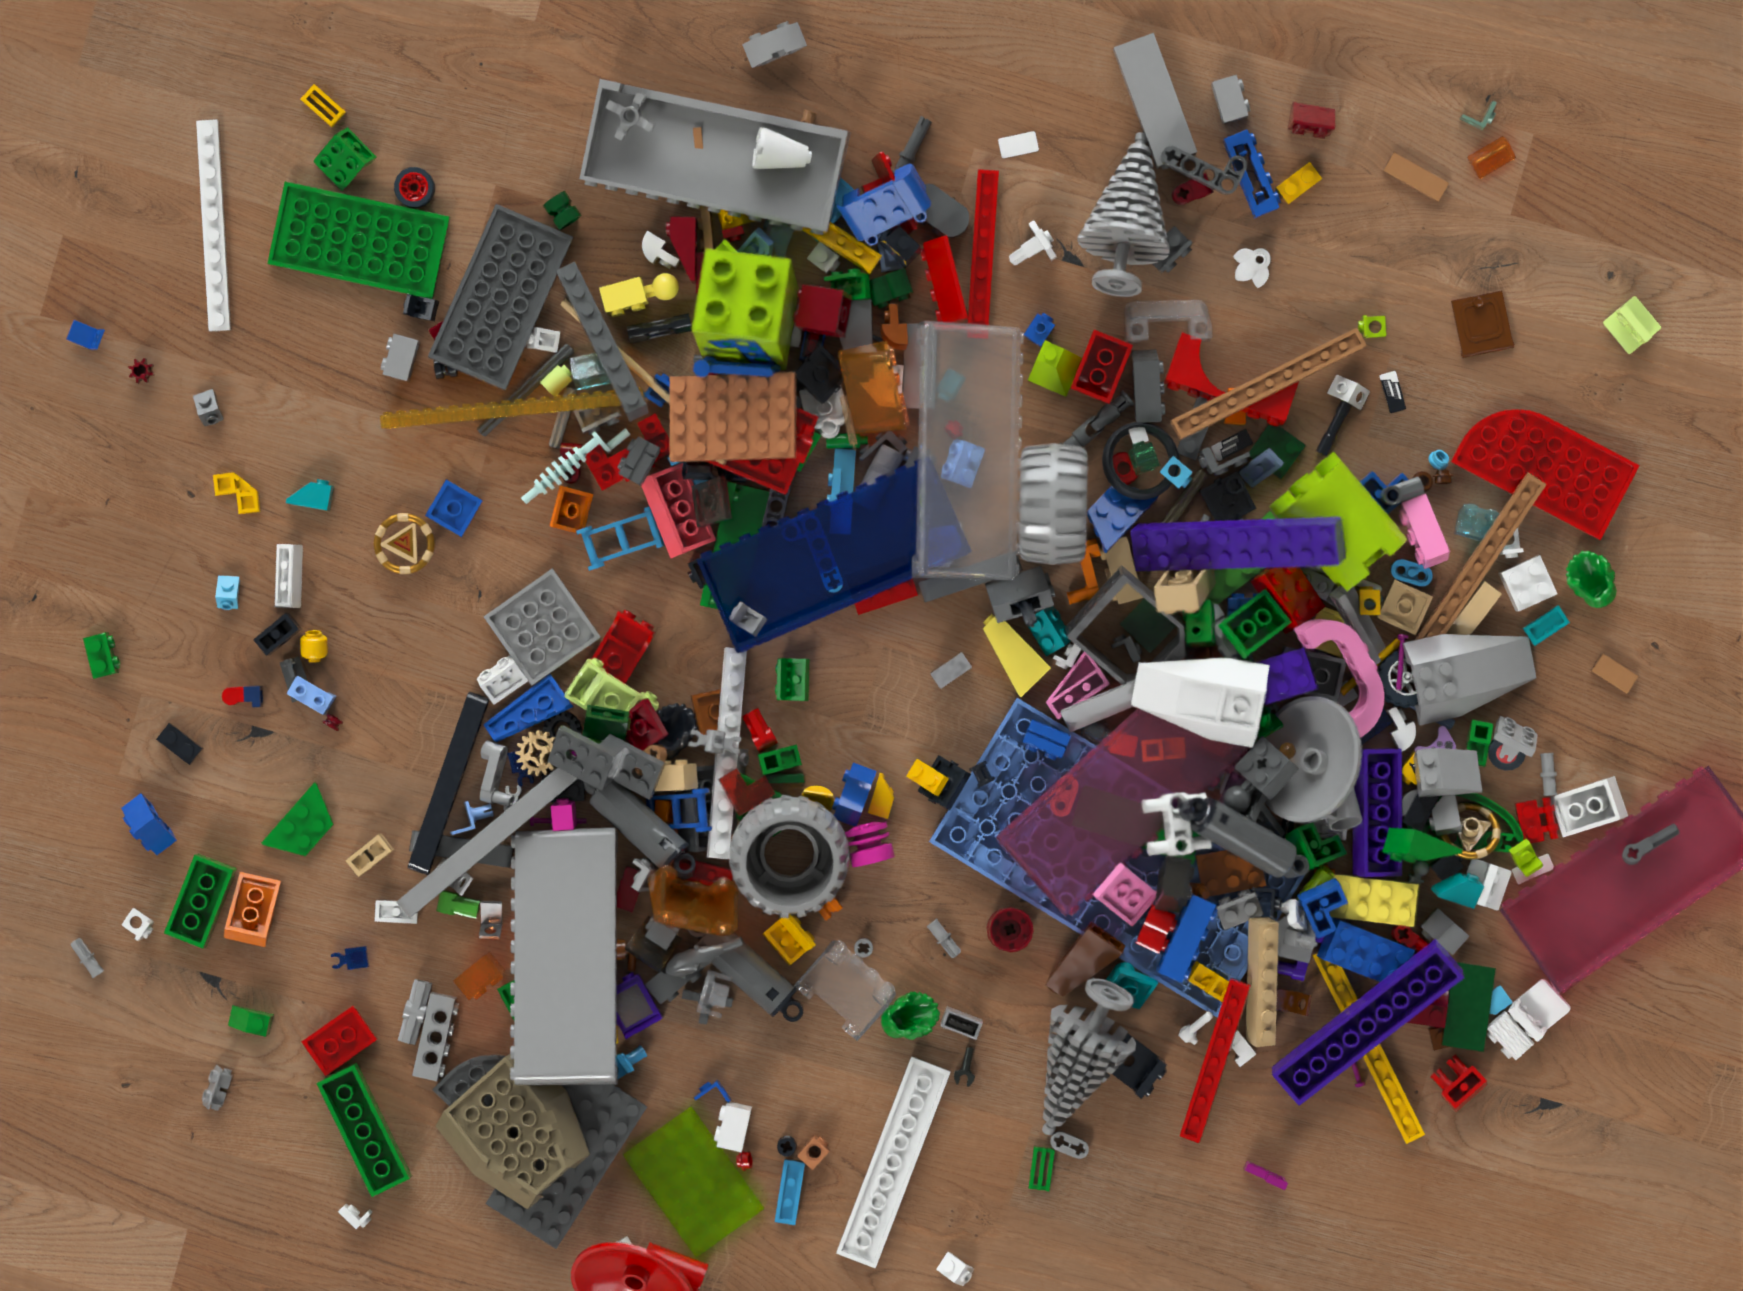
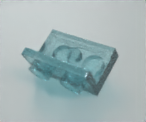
M1464 504L1458 511L1454 534L1482 541L1500 513L1492 509L1478 508L1475 504Z

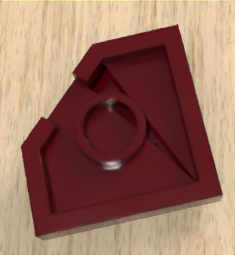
M648 698L643 699L629 710L631 721L626 739L630 745L643 751L668 735Z

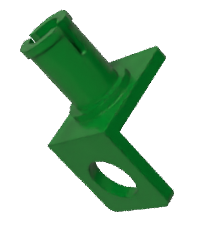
M1267 706L1262 707L1256 736L1258 740L1262 736L1265 738L1284 727L1280 719L1274 713H1271L1270 708Z

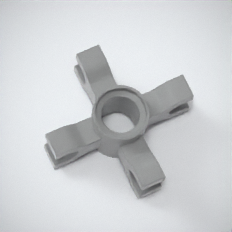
M637 92L629 107H624L613 100H609L605 108L620 115L622 122L614 137L621 141L624 140L630 127L635 124L649 132L653 131L656 124L642 117L640 111L647 97L645 93ZM628 110H632L636 114L633 122L628 121L626 118Z
M690 730V735H696L698 740L696 743L689 742L688 746L696 747L703 745L705 746L704 751L709 753L723 754V749H728L732 753L739 754L740 749L733 748L732 743L733 741L741 742V737L725 738L726 732L707 730L706 735L701 734L697 730Z

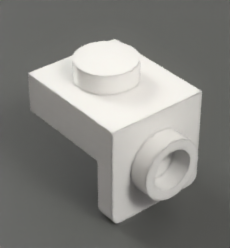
M947 1252L936 1270L952 1282L964 1286L971 1279L974 1268L966 1265L952 1253Z

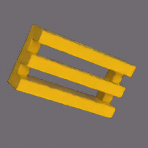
M315 84L300 99L332 128L346 113ZM316 90L333 107H335L339 111V113L336 115L331 109H329L322 101H320L313 94V91ZM310 96L334 119L330 121L307 98Z

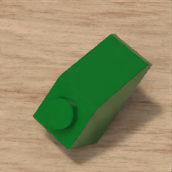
M232 1005L228 1026L246 1033L266 1037L270 1033L274 1014Z

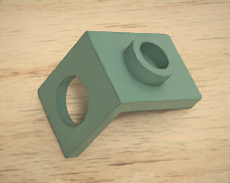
M1492 101L1481 123L1464 114L1461 115L1460 120L1483 130L1487 123H1492L1496 115L1493 110L1497 102Z

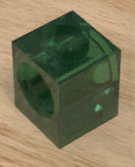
M1144 441L1137 442L1127 452L1136 476L1152 471L1160 466L1152 442L1146 444Z

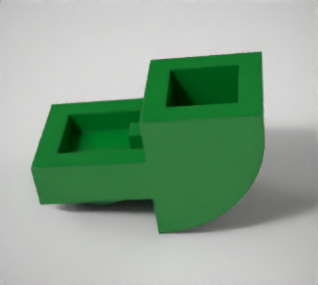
M1472 720L1467 734L1466 750L1477 751L1478 764L1480 767H1485L1491 743L1493 723Z
M797 744L758 754L762 775L802 765Z

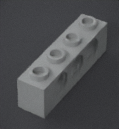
M435 992L430 993L412 1076L438 1081L439 1077L444 1076L446 1065L442 1063L444 1056L448 1057L450 1044H447L448 1036L453 1035L455 1024L452 1023L453 1015L457 1016L459 1003H456L457 997ZM438 1011L445 1012L447 1016L445 1022H440L436 1019ZM437 1031L442 1035L441 1042L437 1043L432 1040L431 1035L433 1032ZM429 1052H434L437 1055L438 1060L436 1063H431L427 1060Z

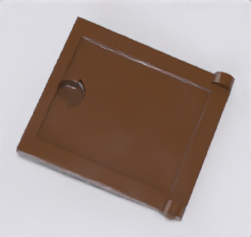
M1502 290L1451 301L1462 358L1514 348L1515 344L1512 340Z

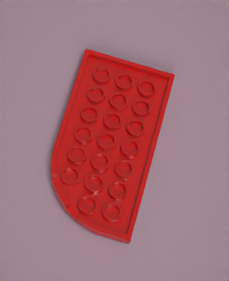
M1524 409L1504 410L1480 420L1463 437L1450 461L1512 495L1527 472L1546 484L1533 506L1598 540H1601L1640 466L1547 416Z

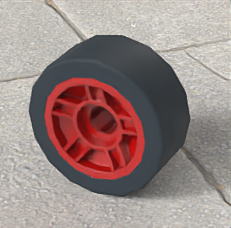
M409 167L397 175L394 182V192L397 199L404 205L411 208H420L432 200L435 193V183L425 170L418 167ZM411 184H417L418 190L412 191Z

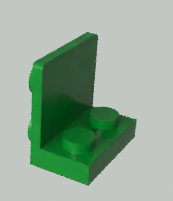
M347 127L333 136L313 162L343 191L357 174L377 157Z

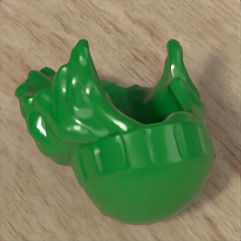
M1588 550L1581 551L1579 555H1573V560H1569L1566 567V581L1575 595L1583 598L1593 608H1603L1610 605L1617 593L1614 584L1615 572L1611 568V564L1608 563V560L1603 555H1597Z
M914 991L900 996L893 1005L888 1006L882 1012V1029L892 1038L904 1037L914 1040L918 1037H923L932 1032V1028L939 1021L940 1011L937 1009L938 1003L934 1002V999L926 993L922 994L921 992L916 993Z

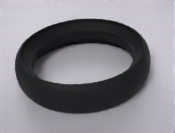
M1133 422L1120 427L1109 437L1102 454V466L1108 482L1116 491L1132 499H1151L1164 493L1172 485V482L1165 477L1157 486L1149 489H1136L1126 485L1117 476L1113 466V452L1117 443L1129 434V429L1144 427L1147 434L1156 437L1164 445L1169 460L1172 456L1179 460V453L1173 439L1162 428L1151 423ZM1171 465L1168 468L1169 475L1176 477L1179 466Z

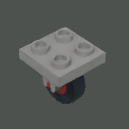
M1499 716L1495 726L1494 738L1488 749L1491 763L1498 769L1505 771L1518 768L1524 762L1526 755L1532 757L1536 751L1538 734L1530 727L1516 724L1509 717Z

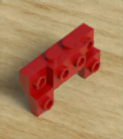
M656 413L638 422L637 425L645 437L644 440L661 448L655 462L670 455V438ZM598 444L586 454L585 458L587 460L585 462L602 491L624 479L626 482L631 481L618 474L620 470L617 469L623 457L627 458L630 453L627 448L608 458L602 446Z

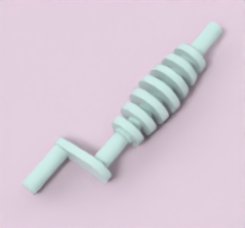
M625 428L605 444L594 431L592 433L594 438L582 448H573L575 452L573 455L569 451L565 453L568 456L567 460L562 456L558 458L562 463L560 466L554 460L551 464L555 467V470L552 471L548 466L545 470L549 475L546 477L542 472L539 475L542 481L539 482L536 479L534 487L522 496L521 499L527 504L539 493L545 495L548 493L545 488L549 487L551 490L555 488L552 484L554 481L558 485L562 484L559 479L560 476L567 481L569 477L565 472L568 470L573 475L575 471L572 469V466L575 465L579 469L581 465L578 461L581 459L585 462L587 460L585 458L586 454L598 444L609 454L612 452L611 450L631 434Z

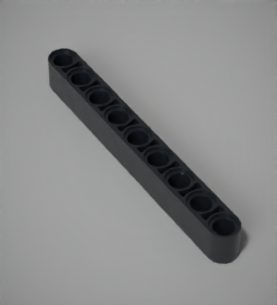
M472 692L467 694L408 864V869L425 875L430 873L489 703V698Z

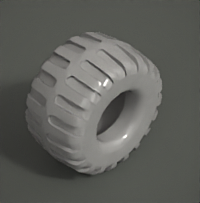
M1057 443L1027 446L1021 453L1020 557L1025 561L1050 565L1082 561L1086 554L1087 452L1080 446Z
M781 795L780 798L773 799L771 797L764 800L762 804L755 805L738 824L729 849L731 873L740 892L754 907L761 908L764 913L772 915V913L778 914L781 918H789V914L804 917L807 916L808 912L813 910L817 912L828 901L831 902L844 883L850 862L848 840L838 820L822 804L817 801H810L804 796L790 797V795ZM784 829H794L807 835L814 848L813 860L808 868L798 874L784 875L774 871L769 866L764 855L765 845L776 832Z

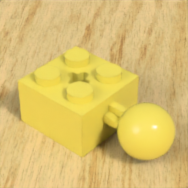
M663 273L658 275L650 285L644 286L641 277L601 287L599 290L606 313L614 318L625 315V311L632 309L633 312L646 309L645 305L649 304L648 298L656 296L661 300L674 298L678 293L679 283L673 275Z

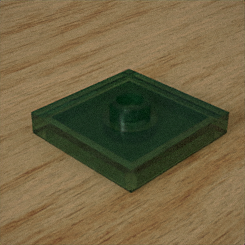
M1145 598L1120 623L1149 653L1176 627L1164 614L1157 612V608Z

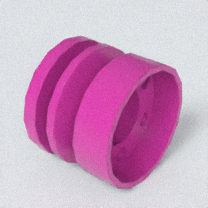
M869 822L854 826L845 832L846 837L854 836L855 840L848 842L849 846H857V850L850 853L852 867L864 866L895 857L892 843L882 844L881 839L890 835L889 832L879 833L880 829L888 827L887 822Z

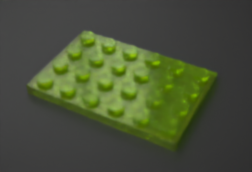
M691 1105L625 1152L623 1156L694 1256L698 1257L765 1208L724 1150L717 1147L718 1142L714 1141V1136Z

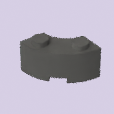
M665 967L650 979L645 986L660 1004L665 1000L671 1002L679 995L677 991L689 981L694 983L702 976L700 971L705 967L686 975L685 979L667 974Z

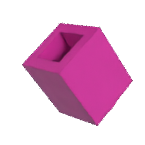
M559 798L551 805L553 831L575 829L577 826L575 801H569V798Z

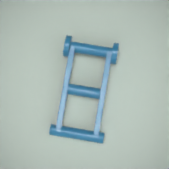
M650 506L644 508L645 513L596 529L589 526L576 531L577 535H582L592 565L588 567L589 571L605 566L604 561L652 545H656V548L665 546ZM647 517L654 541L630 548L622 524ZM614 527L622 551L598 559L590 535Z

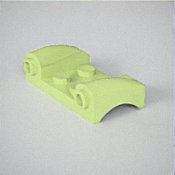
M588 658L565 692V698L585 710L587 705L629 712L632 707L646 698L650 700L655 711L659 707L656 695L650 691L639 693L608 674L603 667L604 663L597 658ZM628 718L627 730L630 729V718Z

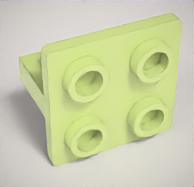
M1633 296L1603 321L1604 326L1628 354H1631L1642 344L1649 341L1661 329L1659 323L1636 296Z

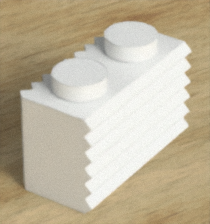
M1505 1011L1487 1026L1489 1032L1486 1035L1494 1044L1498 1041L1503 1046L1501 1051L1508 1059L1513 1057V1059L1517 1060L1535 1044Z

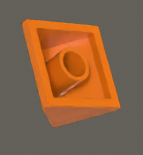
M559 486L549 527L573 533L585 528L593 494Z

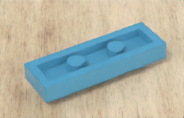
M784 1159L775 1222L796 1224L805 1163L802 1161Z

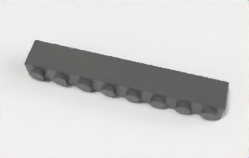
M573 262L556 270L558 279L629 421L631 422L649 413L647 405L576 263Z

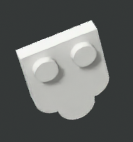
M842 387L837 393H833L824 404L817 401L806 389L799 391L803 410L819 417L815 431H819L824 438L836 437L840 426L845 423L840 397L848 415L842 398L844 396L843 391L841 394Z

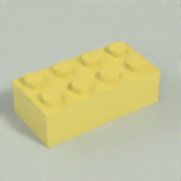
M1335 874L1334 878L1338 880L1348 903L1331 910V917L1411 927L1416 926L1420 884Z

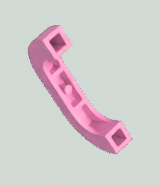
M1328 619L1309 620L1294 629L1302 646L1314 649L1327 640H1333L1339 647L1357 683L1359 698L1356 706L1349 714L1353 718L1361 738L1375 726L1383 710L1384 688L1377 672L1378 667L1370 658L1367 645L1351 627Z

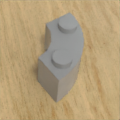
M788 21L777 25V29L766 34L756 33L750 36V41L743 44L752 68L768 64L807 46L798 22L789 25Z

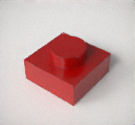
M742 225L722 230L724 239H729V242L739 241L741 236L745 235Z

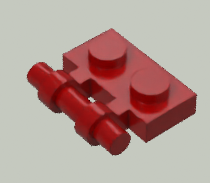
M1551 797L1542 798L1544 805L1542 807L1537 806L1536 799L1514 803L1523 839H1527L1531 844L1545 841L1544 832H1549L1550 840L1559 838L1557 832L1559 826L1555 822L1553 812L1555 811L1554 804L1552 805ZM1545 813L1547 825L1541 826L1539 814Z

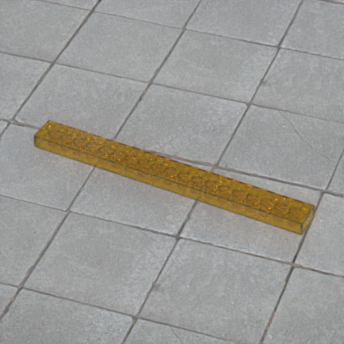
M638 387L646 403L645 390H642L641 387ZM607 390V393L596 391L592 395L586 392L580 393V396H576V394H567V397L556 395L551 399L549 396L541 397V400L527 398L528 401L523 399H515L514 402L504 400L500 404H497L496 401L488 402V405H484V403H475V406L464 404L459 408L457 405L449 406V409H445V407H435L436 410L423 408L422 411L412 409L408 413L404 410L396 411V414L383 412V415H380L381 429L622 405L615 391Z

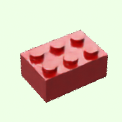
M1268 567L1250 581L1258 594L1266 589L1291 621L1288 626L1282 629L1285 634L1307 622L1326 607L1300 567Z

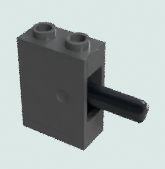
M1041 566L985 583L997 623L1023 616L1025 625L1034 627V624L1037 623L1035 612L1054 606L1052 597L1056 595L1048 573H1044Z

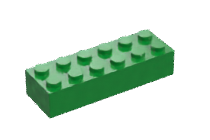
M358 1063L316 1083L371 1197L410 1179L412 1174Z

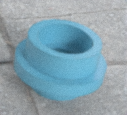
M1436 450L1428 457L1433 468L1438 470L1447 468L1449 456L1444 451Z

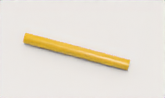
M1396 638L1378 654L1381 662L1377 666L1400 646V640ZM1354 677L1341 687L1340 693L1343 696L1357 685Z

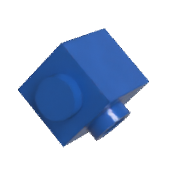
M1045 313L1042 315L1037 314L1023 336L1041 347L1055 326L1052 323L1054 319Z

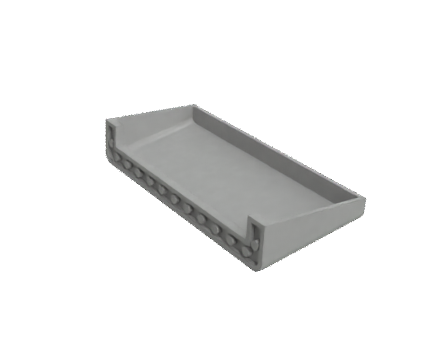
M600 79L579 179L585 180L584 185L597 187V183L605 184V189L617 191L618 187L626 189L625 193L638 196V192L647 193L646 198L658 200L659 196L666 197V202L679 204V201L688 202V207L699 209L700 205L708 206L707 211L720 213L721 209L727 210L730 216L741 217V214L749 215V220L761 222L762 218L770 219L769 224L782 226V222L790 224L792 229L802 231L803 227L811 228L810 233L823 235V232H828L851 132ZM641 91L647 95L640 108L642 117L656 125L652 132L643 129L637 124L632 125L625 139L621 141L614 137L622 123L620 115L605 107L609 100H613L624 107H629L637 92ZM632 110L626 112L628 121L633 122L636 118V114ZM702 127L703 149L695 148L693 128ZM765 127L808 146V151H812L810 164L806 163L805 167L753 168L754 148H756V137L759 128Z
M616 827L561 831H516L515 836L511 837V847L515 848V856L511 857V868L515 869V877L511 878V890H515V898H511V911H515V919H511V932H515V940H511V953H515V961L511 962V974H515V983H511V995H514V1004H511V1017H514V1025H511L510 1034L511 1038H514V1046L510 1048V1057L514 1059V1067L510 1068V1079L514 1080L515 1085L618 1084V1063L616 1061V853H618V831Z

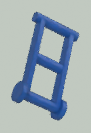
M707 356L703 360L697 361L693 366L694 373L699 377H705L709 373L771 377L781 370L778 364L717 361L712 356Z
M709 788L692 789V793L653 795L650 800L646 798V805L653 812L655 811V800H672L674 824H667L672 829L695 828L696 832L712 831V826H708L705 793H709ZM697 798L699 823H682L680 799Z

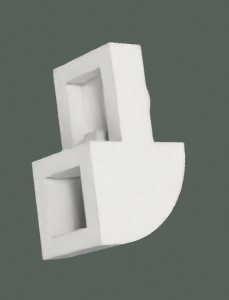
M647 231L642 241V249L648 261L654 265L657 258L661 259L659 263L668 269L671 266L677 268L680 260L663 250L666 242Z
M1394 706L1387 710L1396 727L1389 734L1397 749L1404 751L1411 746L1415 739L1416 726L1414 721L1405 724L1404 721L1407 718L1401 708L1398 710Z

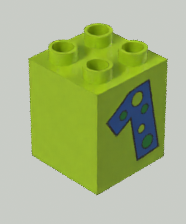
M706 249L692 329L702 359L712 356L717 361L778 364L781 370H786L794 324L793 316L797 306V294L799 291L791 259Z

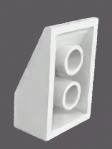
M1615 776L1551 797L1563 837L1628 816Z

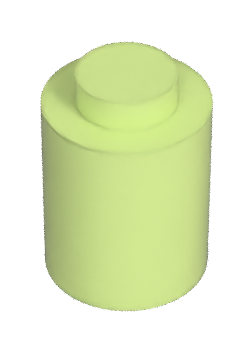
M557 365L540 383L556 397L573 380L570 377L573 373L565 365L562 367Z

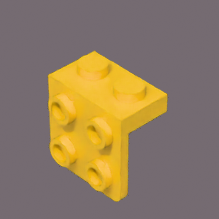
M790 914L789 918H780L762 933L789 966L816 945L813 942L815 939L809 931H804L800 926V920L795 915Z

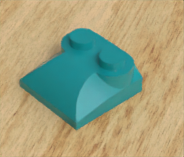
M1127 962L1117 964L1105 979L1129 992L1134 999L1132 1008L1139 1010L1158 985V980L1136 972L1134 966Z

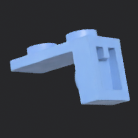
M299 676L295 678L287 692L289 696L322 715L327 714L336 698L334 694L325 692Z

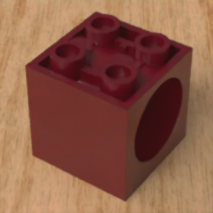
M802 284V289H799L797 294L799 306L798 310L794 312L793 322L797 328L804 332L845 338L853 297L843 290Z

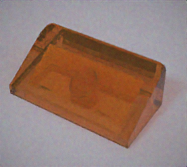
M1503 136L1467 157L1479 179L1516 158L1509 141Z

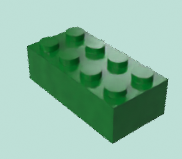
M195 854L164 934L202 949L206 948L237 868L204 855Z

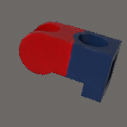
M262 686L229 687L222 692V700L227 705L252 702V707H263Z

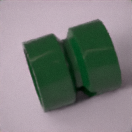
M566 191L557 194L543 205L549 216H554L553 222L559 231L568 227L582 216L576 206H571L572 200Z

